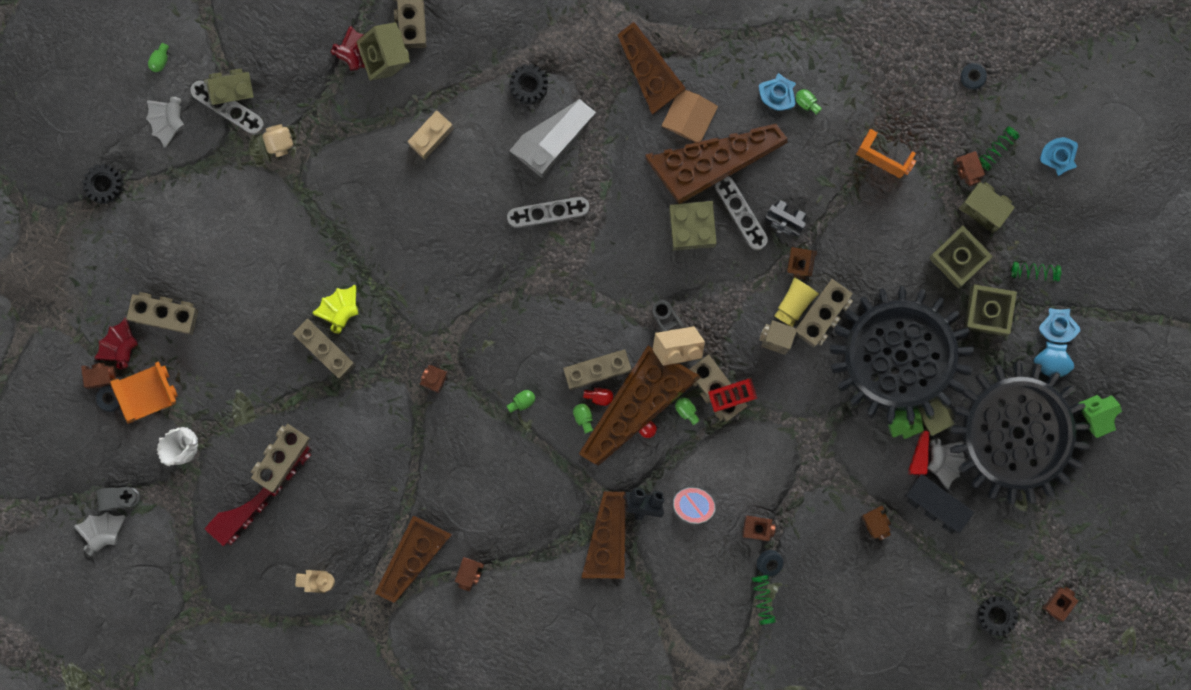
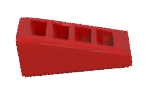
M751 378L708 392L714 412L757 399ZM742 385L746 386L749 397H745ZM735 387H737L740 400H737L733 389ZM726 390L729 391L732 400L731 403H728L725 393ZM717 393L721 395L724 404L722 406L719 404Z
M923 431L920 434L908 470L909 475L927 474L928 431Z

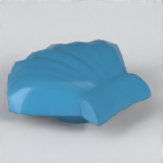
M778 73L776 79L759 85L760 97L764 104L774 110L783 111L791 109L795 106L793 88L796 83Z
M1065 137L1056 138L1044 146L1040 160L1043 164L1054 168L1059 176L1065 171L1077 167L1074 159L1078 144Z
M1049 308V316L1040 325L1039 330L1051 342L1066 343L1076 337L1080 332V327L1070 317V309L1059 310Z
M1046 341V348L1033 361L1035 364L1042 365L1041 373L1048 377L1053 372H1058L1060 377H1063L1074 369V363L1066 352L1067 344H1055Z

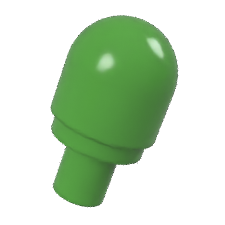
M161 43L159 49L152 52L148 60V67L151 71L160 72L164 69L168 61V56L166 55L169 48L168 45Z
M802 89L797 92L796 102L804 110H812L816 115L821 112L822 108L817 104L818 100L810 91Z
M524 390L515 395L514 401L506 407L510 413L517 409L520 411L525 410L534 404L535 395L530 390Z
M682 397L676 401L675 409L685 420L688 418L693 425L700 421L695 414L697 411L696 407L688 398Z
M586 404L576 405L573 410L576 423L579 426L582 425L585 434L592 432L593 429L590 422L593 421V417L589 407Z

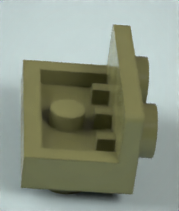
M241 68L230 70V75L222 76L221 72L209 74V78L204 79V84H207L210 104L215 105L253 98L249 72H242Z

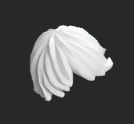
M181 427L165 433L164 438L159 437L157 454L159 459H161V463L167 466L180 465L194 459L198 447V438L191 429Z

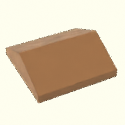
M684 90L674 99L662 127L695 143L701 142L718 106L698 94Z

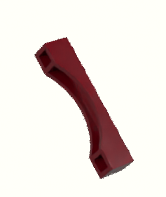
M295 433L287 436L286 441L288 445H294L297 442ZM308 445L284 481L286 479L290 481L297 473L295 469L300 463L304 465L312 456L310 452L313 449ZM279 451L276 453L275 462L282 463L285 459V454ZM271 473L268 481L272 479L273 473ZM280 485L276 493H272L263 487L252 500L241 507L219 512L204 530L222 546H227L228 544L232 546L240 537L238 533L241 529L244 528L246 530L253 523L254 519L252 517L257 511L261 513L268 506L266 501L271 496H277L283 487Z

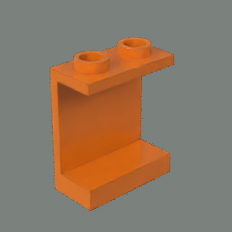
M870 129L856 155L900 179L904 174L908 175L916 163V160L913 159L916 153L912 151L903 165L870 148L878 133Z
M157 362L155 366L127 378L110 381L127 424L176 404L175 398L178 395L174 386H169L167 382L169 374L165 365L161 367L160 363Z

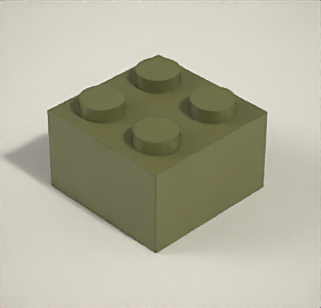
M396 22L374 26L356 41L370 81L391 77L410 62L409 53L405 49L402 33L398 29Z
M979 182L959 209L991 233H994L1002 226L1015 207L1011 205L1012 201L1004 195L1000 197L994 192L995 189L990 184Z
M713 201L669 206L673 251L716 246Z
M962 226L929 259L957 288H960L993 256Z
M974 284L970 287L964 328L1000 336L1010 335L1017 292Z

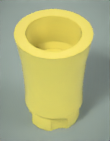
M794 278L786 296L778 307L780 310L776 312L775 317L792 327L819 293Z

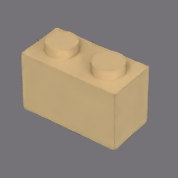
M436 110L408 140V144L425 160L454 129L453 125Z
M695 327L655 333L653 351L663 366L702 359L705 341Z

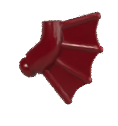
M349 26L340 46L333 44L330 53L347 62L350 71L365 68L356 42L364 34L356 32L352 26Z
M124 318L120 324L109 327L106 337L99 341V351L94 357L95 360L117 362V369L125 370L128 368L131 351L138 345V342L132 336L127 318Z

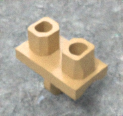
M306 570V574H296L295 586L305 587L304 592L326 593L332 590L335 584L334 577L328 571Z

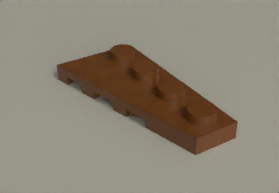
M632 22L617 34L650 111L654 115L686 90V88L635 22Z
M625 492L603 493L581 578L625 579V499L623 498Z
M413 515L375 594L395 603L452 534Z

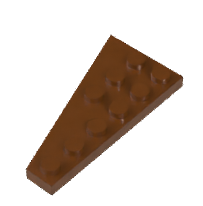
M776 124L751 129L749 133L740 135L734 133L730 134L728 138L719 140L718 138L696 142L673 151L672 148L664 150V153L653 155V153L646 154L645 158L680 204L787 144L788 141Z
M647 346L579 452V455L599 466L701 377L679 363L663 366L654 353L653 348Z

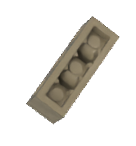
M394 0L397 1L398 9H394V20L399 22V30L402 33L405 49L427 47L424 0ZM406 11H414L415 16L412 19L404 18ZM407 32H415L416 37L413 40H407L405 38Z
M831 279L798 325L795 335L812 347H815L817 343L822 345L828 337L825 333L830 326L832 328L835 327L840 320V317L837 315L842 309L846 311L853 300L850 297L853 293ZM833 292L841 293L843 297L841 302L837 303L832 300L831 295ZM821 309H826L830 312L828 320L820 318L819 311ZM808 327H815L818 330V335L810 337L807 334Z
M139 292V295L132 294L127 320L193 335L198 310L193 308L194 304L181 301L179 305L172 303L173 299L161 296L159 300L152 299L151 294ZM146 303L147 310L144 313H138V305ZM162 307H167V316L159 318L158 311ZM182 312H188L189 319L181 323L179 315Z
M308 318L293 333L340 380L356 366Z
M772 320L769 325L766 324L761 332L759 338L760 341H763L761 347L786 355L791 348L797 328Z
M624 349L565 367L563 370L569 390H573L631 372V366Z
M709 354L689 369L696 374L697 369L700 367H705L708 370L709 375L707 378H700L693 384L694 387L698 385L702 390L700 395L707 404L711 402L708 394L711 385L717 384L720 387L731 384ZM733 388L737 400H740L739 393ZM726 390L727 400L732 402L729 391ZM718 395L717 398L720 406H722L723 401L721 395ZM742 403L736 405L731 413L720 410L714 412V414L720 421L724 419L725 422H728L748 405Z
M287 424L286 427L281 426L276 433L277 440L273 445L271 443L268 445L263 453L265 458L261 463L257 462L251 471L253 473L251 479L272 493H276L311 441V438L290 424ZM291 433H295L297 436V442L294 445H288L286 441L287 436ZM279 451L285 454V459L282 463H276L274 460L275 454ZM270 469L273 477L270 481L265 482L262 479V473Z

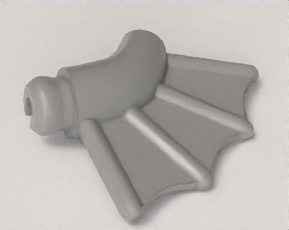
M173 96L170 97L169 103L147 101L149 111L146 120L152 126V136L158 137L164 148L168 146L176 132L182 130L185 126L180 119L181 99Z
M939 438L930 440L931 462L928 465V470L937 476L946 490H949L952 481L960 477V472L957 468L966 460L963 452L959 454L951 453L950 448L955 445L964 444V442L959 441L941 445Z
M105 512L101 516L89 515L83 523L75 524L74 528L88 543L84 547V551L89 556H92L106 545H116L118 541L117 534L124 522L125 515L113 516L109 512Z

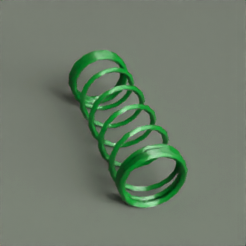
M1007 126V128H1005L1006 130H1003V134L1005 137L998 136L999 143L992 142L993 149H986V153L988 156H980L979 160L982 165V168H984L987 171H990L992 168L987 161L982 159V156H985L992 160L994 163H996L990 157L987 150H991L997 153L1000 157H1002L994 148V143L1000 145L1006 151H1008V149L1001 144L999 137L1008 140L1013 145V142H1011L1005 135V131L1015 140H1018L1020 138L1017 131H1015L1012 127Z
M1013 262V279L1017 277V271L1020 279L1022 268L1026 263H1023L1020 270L1019 263ZM1034 263L1031 265L1029 270L1028 265L1026 264L1027 279H1029L1031 268L1034 265L1036 270V280H1038V274L1043 264L1039 266L1038 272L1037 267ZM1043 265V267H1044L1045 281H1046V278H1047L1048 270H1049L1050 266H1052V265H1049V267L1047 268V271H1046V269H1045V266ZM1056 265L1055 270L1052 266L1053 281L1059 282L1061 266Z
M768 575L751 578L752 582H767L753 589L756 591H768L755 597V599L769 600L767 602L757 605L756 607L772 608L768 611L758 614L759 617H773L770 619L760 620L759 625L775 623V616L761 615L774 609L773 607L760 606L771 602L772 599L757 598L771 592V590L768 589H756L769 584V581H762L768 579Z

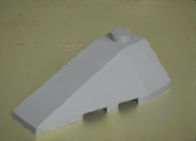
M579 99L523 134L509 152L543 178L596 112Z

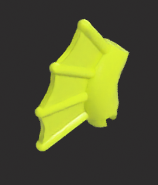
M356 285L348 289L337 288L331 296L322 298L320 306L312 312L313 315L332 324L330 330L336 334L341 333L349 318L358 315Z

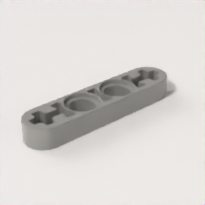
M196 81L192 84L191 94L197 101L249 134L258 135L263 131L264 122L257 114L236 101L226 102L222 107L216 108L210 104V99L205 95L199 94L197 96V87L202 88L205 86L204 90L208 93L207 84H204V81ZM234 108L242 110V116L238 119L231 117V111ZM247 113L250 114L247 118L252 122L258 120V128L254 127L251 130L250 124L244 121Z
M728 176L716 183L715 190L748 245L753 250L763 249L767 244V236L732 178ZM721 181H724V183L729 182L728 190L730 193L734 190L736 194H732L725 199L724 196L728 194L725 189L720 190ZM734 198L739 199L742 203L741 208L738 210L732 209L729 205L730 200ZM745 216L750 217L753 221L752 226L749 228H744L740 223L741 219ZM757 227L758 230L755 231L757 237L762 236V245L753 244L754 236L752 233L748 236L746 232H750Z
M574 197L517 207L508 212L507 220L511 227L522 228L579 218L588 213L589 203L583 197ZM577 202H581L582 205H586V207L583 208V212H579L578 209L571 210L572 215H568V206L566 203H571L570 207L577 206ZM556 205H562L565 208V213L562 216H555L553 214V208ZM534 209H541L544 212L543 218L540 220L533 219L532 211ZM529 210L528 217L531 222H526V218L520 219L518 224L515 223V220H511L514 217V213L523 216L525 215L524 211Z

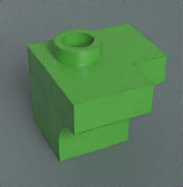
M1096 395L1079 402L1084 403L1086 406L1081 412L1086 423L1090 424L1089 430L1096 438L1116 430L1114 421L1122 410L1120 404L1112 395L1104 399Z
M918 409L913 410L915 414L914 425L908 424L906 411L895 412L893 424H888L893 438L902 434L903 438L906 439L924 431L921 414Z

